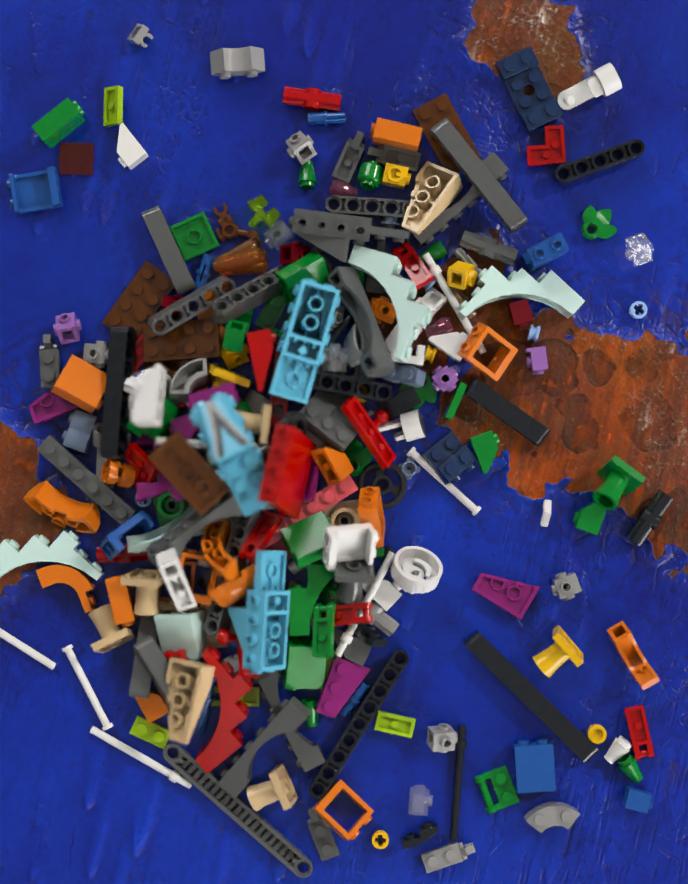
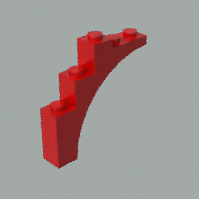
M210 644L203 649L202 657L208 665L215 666L214 676L220 692L221 711L214 733L208 742L197 752L195 761L207 774L243 745L244 736L238 728L235 729L234 727L247 718L248 706L243 700L239 699L250 691L253 686V678L240 677L239 670L234 672L233 666L229 662H225L221 658L222 655L215 647L212 648Z

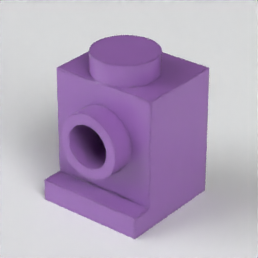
M546 346L526 348L524 352L529 354L526 357L527 368L531 369L532 375L544 374L543 370L548 369Z

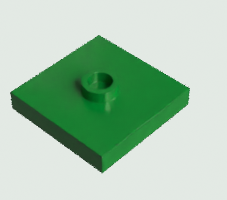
M204 211L169 227L185 262L220 247Z

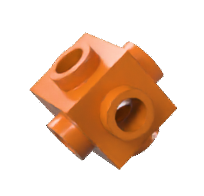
M384 296L379 298L372 297L369 304L378 325H381V323L392 325L396 311L393 304L390 303L391 300Z

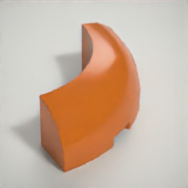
M47 480L34 486L23 498L37 513L41 515L43 512L52 518L51 522L63 528L70 526L76 528V532L96 533L99 528L101 516L96 503H84L71 499L56 490Z
M219 519L205 526L201 540L202 550L210 567L221 577L232 581L239 577L236 559L225 552V547L231 534L229 521Z
M254 563L241 571L240 577L232 581L227 580L209 592L217 604L228 608L247 596L248 589H254Z

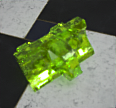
M262 195L247 202L248 207L255 213L248 222L251 228H254L261 220L271 230L276 227V222L281 214L274 207L266 214L262 209L268 204V201Z

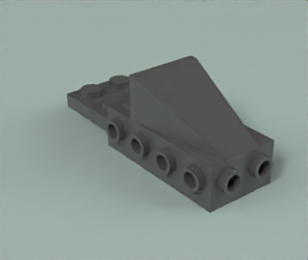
M298 208L294 209V216H290L289 228H292L293 233L343 263H347L350 240L355 245L365 246V242L369 243L370 235H373L375 240L385 241V237L393 238L392 242L404 243V240L409 239L410 231L371 226L372 218Z

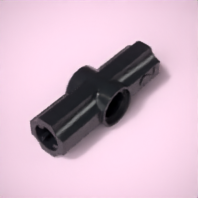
M659 490L650 504L645 506L640 512L637 522L626 537L636 545L641 546L650 532L655 530L663 518L662 515L673 499Z

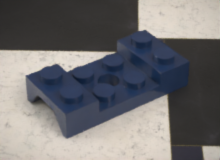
M531 46L499 60L495 64L527 134L553 120L561 119L564 115L556 97H553ZM530 86L533 88L534 94L527 96L523 89Z

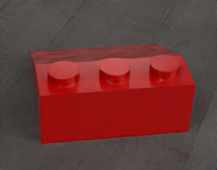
M270 329L246 333L257 388L261 394L266 392L275 358V348L278 346L276 334L272 333Z

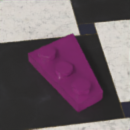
M51 390L44 393L28 406L35 425L73 412L75 409H81L54 394Z
M480 573L471 590L521 620L540 587Z
M334 656L315 711L335 718L371 669Z

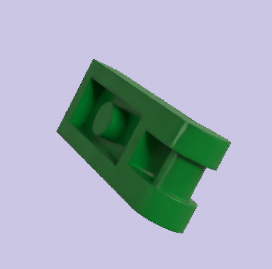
M319 603L314 605L313 658H333L335 603H328L327 605ZM323 613H326V618H322Z

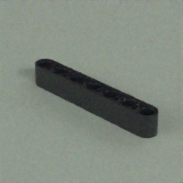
M113 327L110 331L100 453L103 458L123 459L126 454L128 434L126 426L127 422H129L128 404L130 394L126 393L123 389L126 379L130 378L133 374L136 338L133 327Z

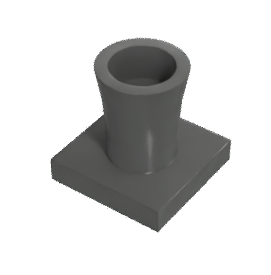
M365 559L336 562L334 579L335 582H340L336 593L340 601L347 604L362 601L363 583L374 584L373 564L368 565Z

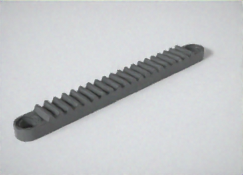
M172 742L166 745L163 750V757L171 766L300 878H306L311 875L313 870L312 861L295 844L291 843L288 838H285L282 833L274 828L271 823H268L248 803L244 802L241 797H232L218 784L220 779L213 772L207 774L195 761V757L180 744ZM169 748H176L178 756L175 758L169 757ZM301 862L308 864L309 869L306 872L298 870V865Z

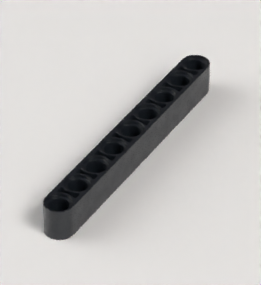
M478 631L464 643L585 764L599 751L585 735Z
M397 648L391 653L371 688L363 698L362 703L358 706L326 757V762L321 765L311 781L309 793L313 798L321 799L326 795L405 669L409 656L404 649ZM398 653L405 655V660L401 663L396 662L394 659ZM386 670H393L395 676L387 679L384 676ZM377 686L385 688V692L382 695L374 693V689ZM371 702L375 707L372 711H366L364 705ZM356 719H362L365 722L361 728L354 726L353 723ZM351 735L354 737V742L347 744L343 740L344 737ZM335 752H342L344 758L336 760L333 755ZM331 768L334 773L332 776L327 777L323 774V770ZM317 784L323 787V791L320 793H316L313 790V787Z

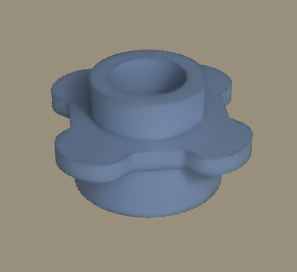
M383 217L381 226L396 229V227L400 226V223H398L399 218Z
M408 457L403 464L398 465L402 472H404L406 480H411L415 473L421 471L420 466L414 463L412 457Z

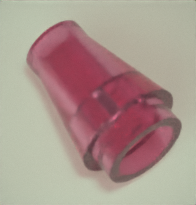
M332 179L329 188V194L356 197L358 192L357 187L340 179Z
M442 316L426 326L424 330L429 338L430 336L450 333L454 328L449 316Z

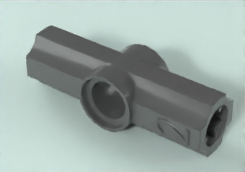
M466 230L459 244L460 247L476 252L483 258L495 259L513 266L519 251L516 248L501 244L500 241L492 237H482Z

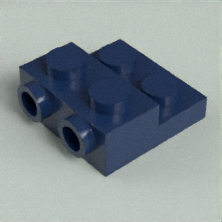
M452 431L422 454L423 458L445 485L450 482L452 484L456 483L462 478L460 474L464 470L467 473L476 466L474 462L478 460L468 446H463Z

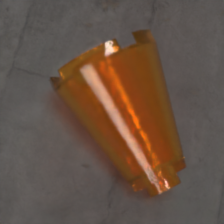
M258 236L252 237L218 255L215 261H213L215 272H218L220 275H263L266 273L268 259L265 249L260 248L259 244H262L261 239Z

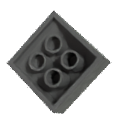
M327 379L322 386L328 388L330 381ZM317 391L300 411L305 415L307 430L329 448L343 452L357 435V431L341 409L349 397ZM361 403L369 417H371L374 412Z

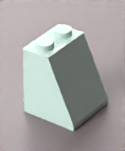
M197 609V611L187 610L180 613L170 612L169 610L168 612H160L154 615L163 655L167 650L176 652L178 649H185L187 658L190 661H199L202 657L203 649L206 647L205 609Z

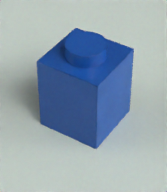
M626 785L622 805L627 809L647 814L648 809H651L653 805L652 794L649 791Z

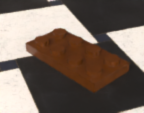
M446 93L412 111L418 125L423 128L422 132L441 167L456 173L461 172L430 132V129L444 118H447L482 161L480 154Z
M145 261L102 323L110 329L113 327H133L136 333V341L143 332V324H148L149 318L161 308L163 296H169L175 287L171 278L148 261Z
M213 318L188 320L163 335L155 334L150 330L148 324H143L144 362L155 363L195 360L199 358H221L220 324L214 322ZM155 323L154 325L155 329L162 327V323Z
M178 430L147 456L200 515L205 513L230 490V487L221 480L220 476Z

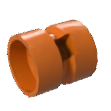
M108 458L102 467L101 481L112 485L116 483L117 486L129 489L134 482L136 469L129 463H120L118 460Z

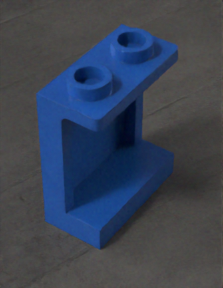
M54 166L46 167L47 170L19 175L9 174L7 187L12 192V198H10L12 210H15L19 215L63 207L58 170Z
M558 233L528 248L521 257L530 273L564 256L570 249L562 233Z
M141 510L107 535L99 545L100 549L112 561L124 549V545L120 540L134 529H137L140 534L149 532L154 526L152 517Z
M537 739L536 742L529 743V740H518L517 743L513 744L516 792L556 791L552 742L548 741V739Z

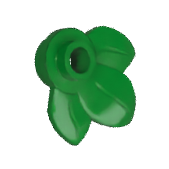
M591 205L585 209L582 216L584 224L582 225L581 233L586 239L593 240L597 237L608 239L617 232V228L609 224L612 215L611 209H602L596 212ZM588 227H592L594 229V232L592 234L588 233Z
M427 373L424 386L413 387L421 401V404L413 407L414 410L421 407L425 400L430 403H435L437 391L431 385V378ZM402 384L399 388V393L412 386Z
M356 438L351 441L347 451H343L352 466L358 465L357 470L349 474L354 477L359 476L363 472L364 466L370 464L373 459V455L368 447L364 448L362 443Z

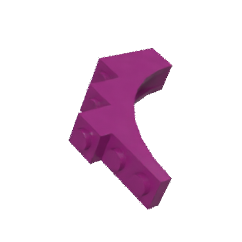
M230 382L188 395L187 407L189 412L191 413L190 410L194 409L192 405L202 400L206 403L212 400L210 396L220 391L222 394L232 395L237 405L241 404L236 384ZM190 415L170 420L172 425L169 427L171 435L178 430L185 439L196 440L201 431L198 425L193 426L189 418ZM153 445V449L155 450L160 445ZM171 484V487H169L171 498L178 502L186 500Z

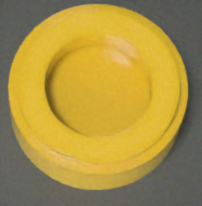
M593 724L587 730V737L592 743L601 744L605 741L607 732L602 725Z

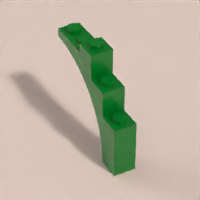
M375 548L376 557L373 559L383 558L384 548ZM315 561L306 566V588H303V585H292V588L288 589L291 591L288 637L309 636L310 619L314 605L323 588L334 577V570L327 571L325 565H322V561Z

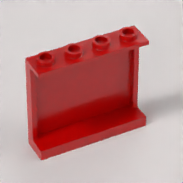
M276 423L257 501L272 504L279 509L278 515L282 517L299 519L313 460L310 452L315 450L316 444L295 426Z

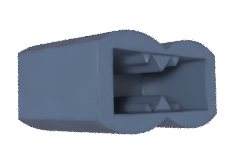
M394 363L395 368L384 377H381L395 384L423 387L426 372L411 365L402 366Z
M75 409L74 413L71 412L68 423H70L69 429L64 431L61 439L63 446L87 454L93 438V427L99 422V417Z

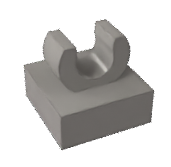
M137 23L127 40L132 44L147 47L143 42V38L146 36L152 39L153 36L147 33L149 31L148 27Z

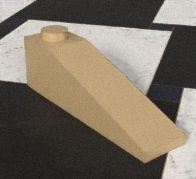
M429 161L424 164L416 176L415 188L412 190L409 206H407L402 222L403 229L417 235L454 201L463 188L458 173Z
M170 657L166 675V683H169L167 702H170V714L168 715L169 740L188 745L211 688L215 666Z

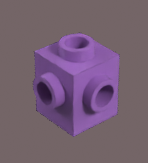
M64 313L55 316L56 324H53L55 335H58L61 345L80 341L82 324L80 319H76L75 313Z
M440 365L432 372L434 376L431 377L433 381L431 385L437 392L441 391L444 393L447 391L450 393L457 387L458 373L452 366L449 368L446 365L443 368ZM443 375H447L449 377L448 382L442 381Z

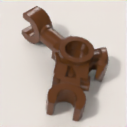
M223 203V212H218L217 208L213 207L215 215L220 217L217 221L222 227V231L217 228L216 233L222 242L226 238L233 239L238 236L253 241L258 240V231L239 229L231 215L227 214L228 207L225 203Z

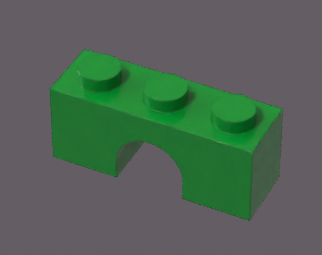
M254 309L233 320L229 319L225 329L222 349L242 353L247 339L246 333H249Z

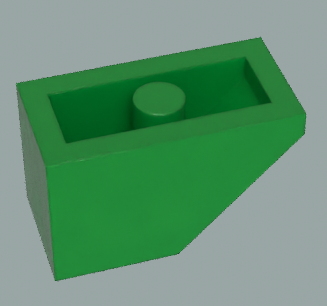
M492 430L469 438L482 474L488 473L498 450L497 444L500 443L497 433H493Z
M593 502L579 509V512H575L572 519L573 527L598 535L607 510Z

